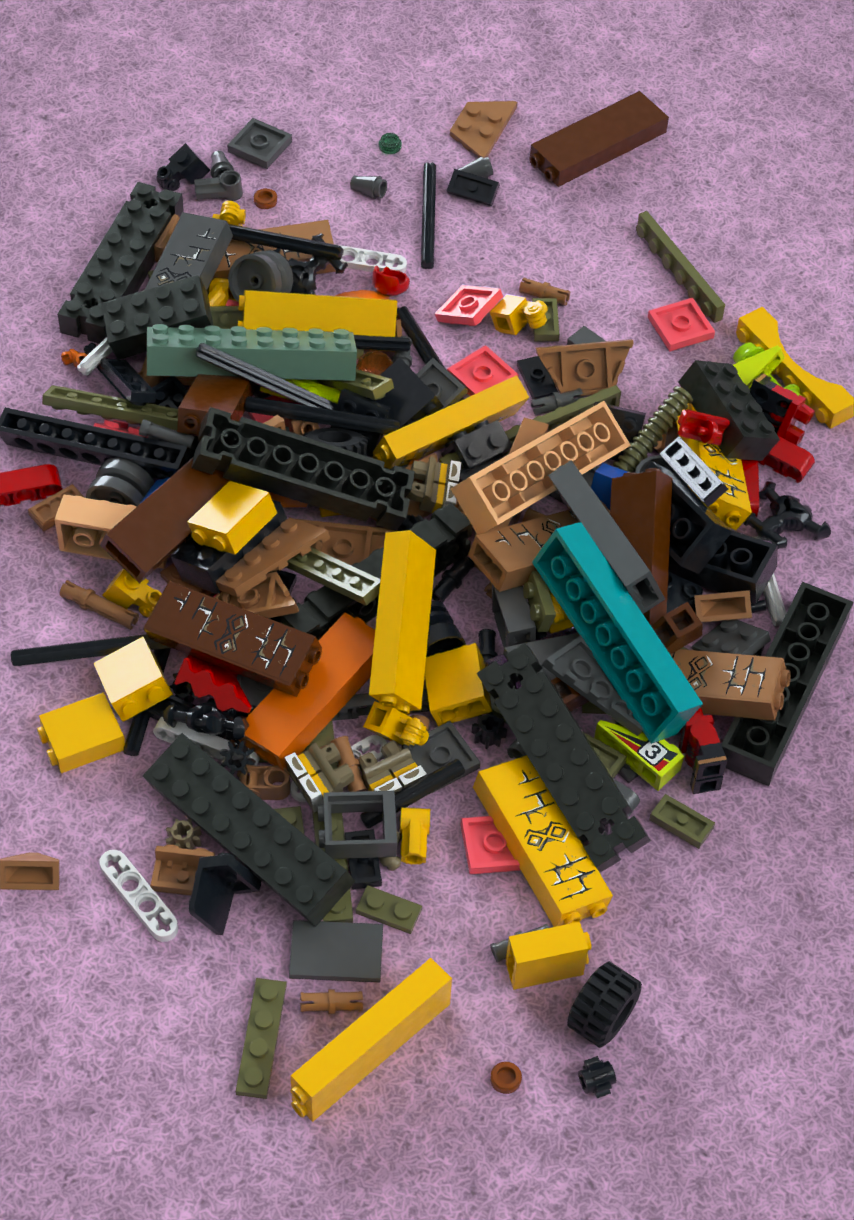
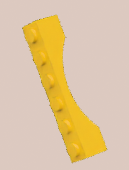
M763 306L739 318L736 335L741 343L751 342L757 347H762L764 350L777 345L782 349L785 359L775 368L772 374H777L783 380L784 386L796 384L800 388L801 396L807 398L804 404L815 410V416L820 423H825L831 429L854 417V397L842 385L817 378L796 364L787 354L780 341L778 321Z

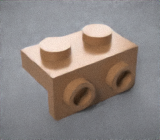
M176 845L156 846V861L150 887L156 892L191 896L200 857L215 856V853L203 848L191 850L182 849Z

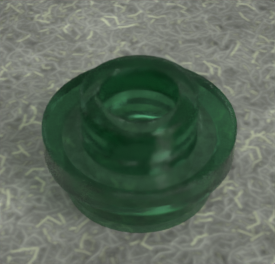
M386 133L379 140L378 147L385 154H395L401 150L402 142L398 135Z

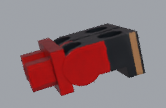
M762 373L754 379L750 387V394L761 406L763 414L774 426L776 434L798 445L802 441L805 431L794 426L795 422L798 420L807 425L812 419L815 410L804 404L807 398L801 395L798 396L793 391L770 381L771 377Z
M701 707L680 730L679 749L681 753H685V761L693 769L690 782L693 794L721 790L727 764V758L713 726L712 714L704 716Z

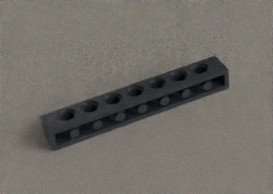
M5 407L0 416V437L7 445L99 466L110 458L126 459L139 465L151 477L158 479L173 476L194 457L188 446Z

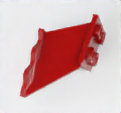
M191 655L184 658L174 684L178 685L189 682L196 697L213 696L217 709L220 711L233 708L237 711L250 713L252 709L236 678L238 674Z

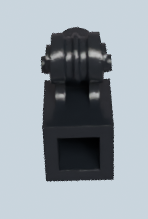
M185 143L168 159L170 161L169 164L158 169L156 180L163 189L175 191L179 189V181L181 179H187L194 185V180L202 179L211 170Z

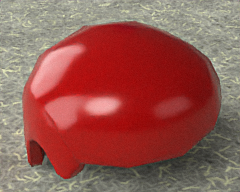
M377 265L373 269L372 282L379 293L386 296H396L406 292L409 288L410 279L405 273L390 270L387 266L381 272H379Z

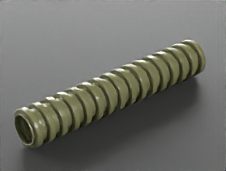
M675 386L673 388L674 392L669 393L668 399L663 400L664 405H659V411L653 413L654 417L648 419L649 423L643 425L644 430H639V436L633 438L634 442L630 443L631 446L628 449L623 450L624 455H619V461L614 462L613 466L627 472H635L639 463L648 458L647 454L653 452L652 448L657 447V441L663 439L662 435L668 433L667 429L673 427L672 423L677 422V416L681 415L682 410L688 408V403L693 402L690 393L682 387Z

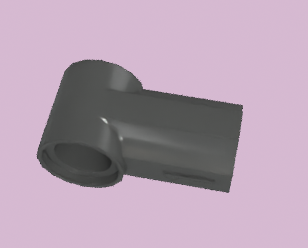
M234 170L225 171L217 178L194 180L197 200L224 198L228 201H236L243 196L241 176Z

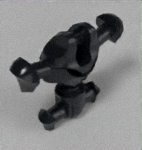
M320 233L312 236L311 240L325 243L322 239L324 234ZM279 247V248H277L276 250H273V251H275V252H277V253H280V252H281V247ZM312 255L308 262L290 258L287 260L293 274V285L290 293L316 295L314 292L317 290L315 282L316 272L325 270L326 266L331 264L336 270L335 274H343L348 263L345 262L343 264L340 260Z
M771 481L765 482L764 488L759 492V498L768 499L771 502L770 508L773 516L767 517L762 522L755 517V513H751L743 522L745 526L750 525L755 529L757 536L761 540L770 541L778 545V549L787 547V538L779 535L783 530L803 531L806 529L816 535L814 540L824 539L831 535V528L826 521L822 525L812 521V509L809 506L802 505L800 499L794 496H779L774 491L776 483Z
M210 698L207 703L197 705L189 711L178 710L176 704L169 705L163 712V719L168 726L173 728L177 722H186L188 728L198 733L209 735L223 734L228 730L233 732V739L241 740L249 724L246 719L240 716L247 717L250 713L237 711L233 708L220 711L217 709L215 700ZM251 705L250 713L256 708L255 705Z

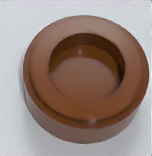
M263 188L254 194V204L260 209H271L278 202L277 193L272 189Z
M511 1062L498 1063L491 1071V1085L496 1091L503 1094L515 1092L520 1087L522 1081V1073L519 1067Z

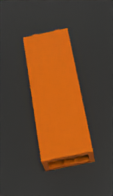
M344 613L319 639L322 647L321 658L317 664L313 665L309 672V680L306 687L300 690L297 697L274 688L246 717L249 727L244 737L239 741L241 742L245 739V746L248 748L254 747V752L260 758L273 766L278 765L280 769L284 770L283 768H286L284 757L294 752L297 756L300 755L371 677L375 629L368 626L361 618H354Z

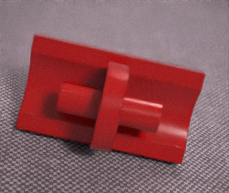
M687 409L683 410L679 417L678 424L680 428L677 434L681 437L702 441L705 444L721 445L723 433L729 426L730 421L726 418Z

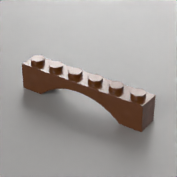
M688 602L663 615L651 626L669 654L700 638L703 630V624ZM558 677L551 680L570 712L589 702L588 699Z

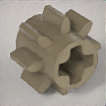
M190 818L187 821L175 819L172 828H166L167 836L169 837L166 839L167 845H176L182 849L191 850L195 846L201 847L202 844L199 838L202 835L200 826L193 827Z

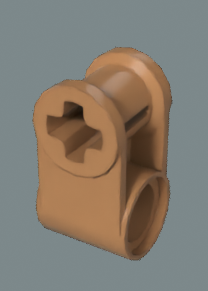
M247 764L248 772L245 775L242 774L241 770L237 771L239 781L262 800H283L290 795V777L286 768L282 770L278 765L255 766ZM275 782H282L280 785H272Z

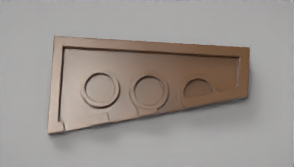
M289 517L216 581L218 589L239 597L266 580L268 572L280 571L288 566L287 560L297 554L304 556L312 551L310 546L319 540L321 543H324L331 539L328 530Z

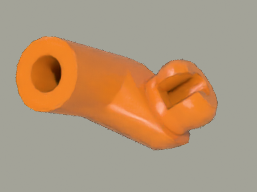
M69 349V351H64L61 354L63 364L69 365L73 363L76 368L87 356V354L79 353L75 349Z

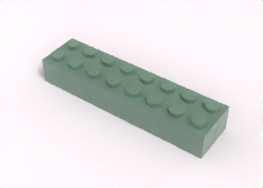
M164 324L147 327V376L197 377L198 374L237 376L195 356L199 344L205 343L281 379L355 381L357 349L354 334L345 329L326 332L318 328H312L308 331H298L295 328L272 330L268 327H259L257 330L241 326H234L231 329H220V327L213 325L206 326L205 328H194L191 325L168 327Z

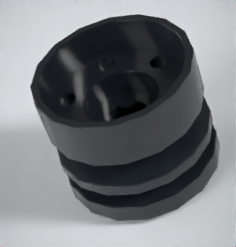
M431 601L426 657L466 645L445 605L439 601Z

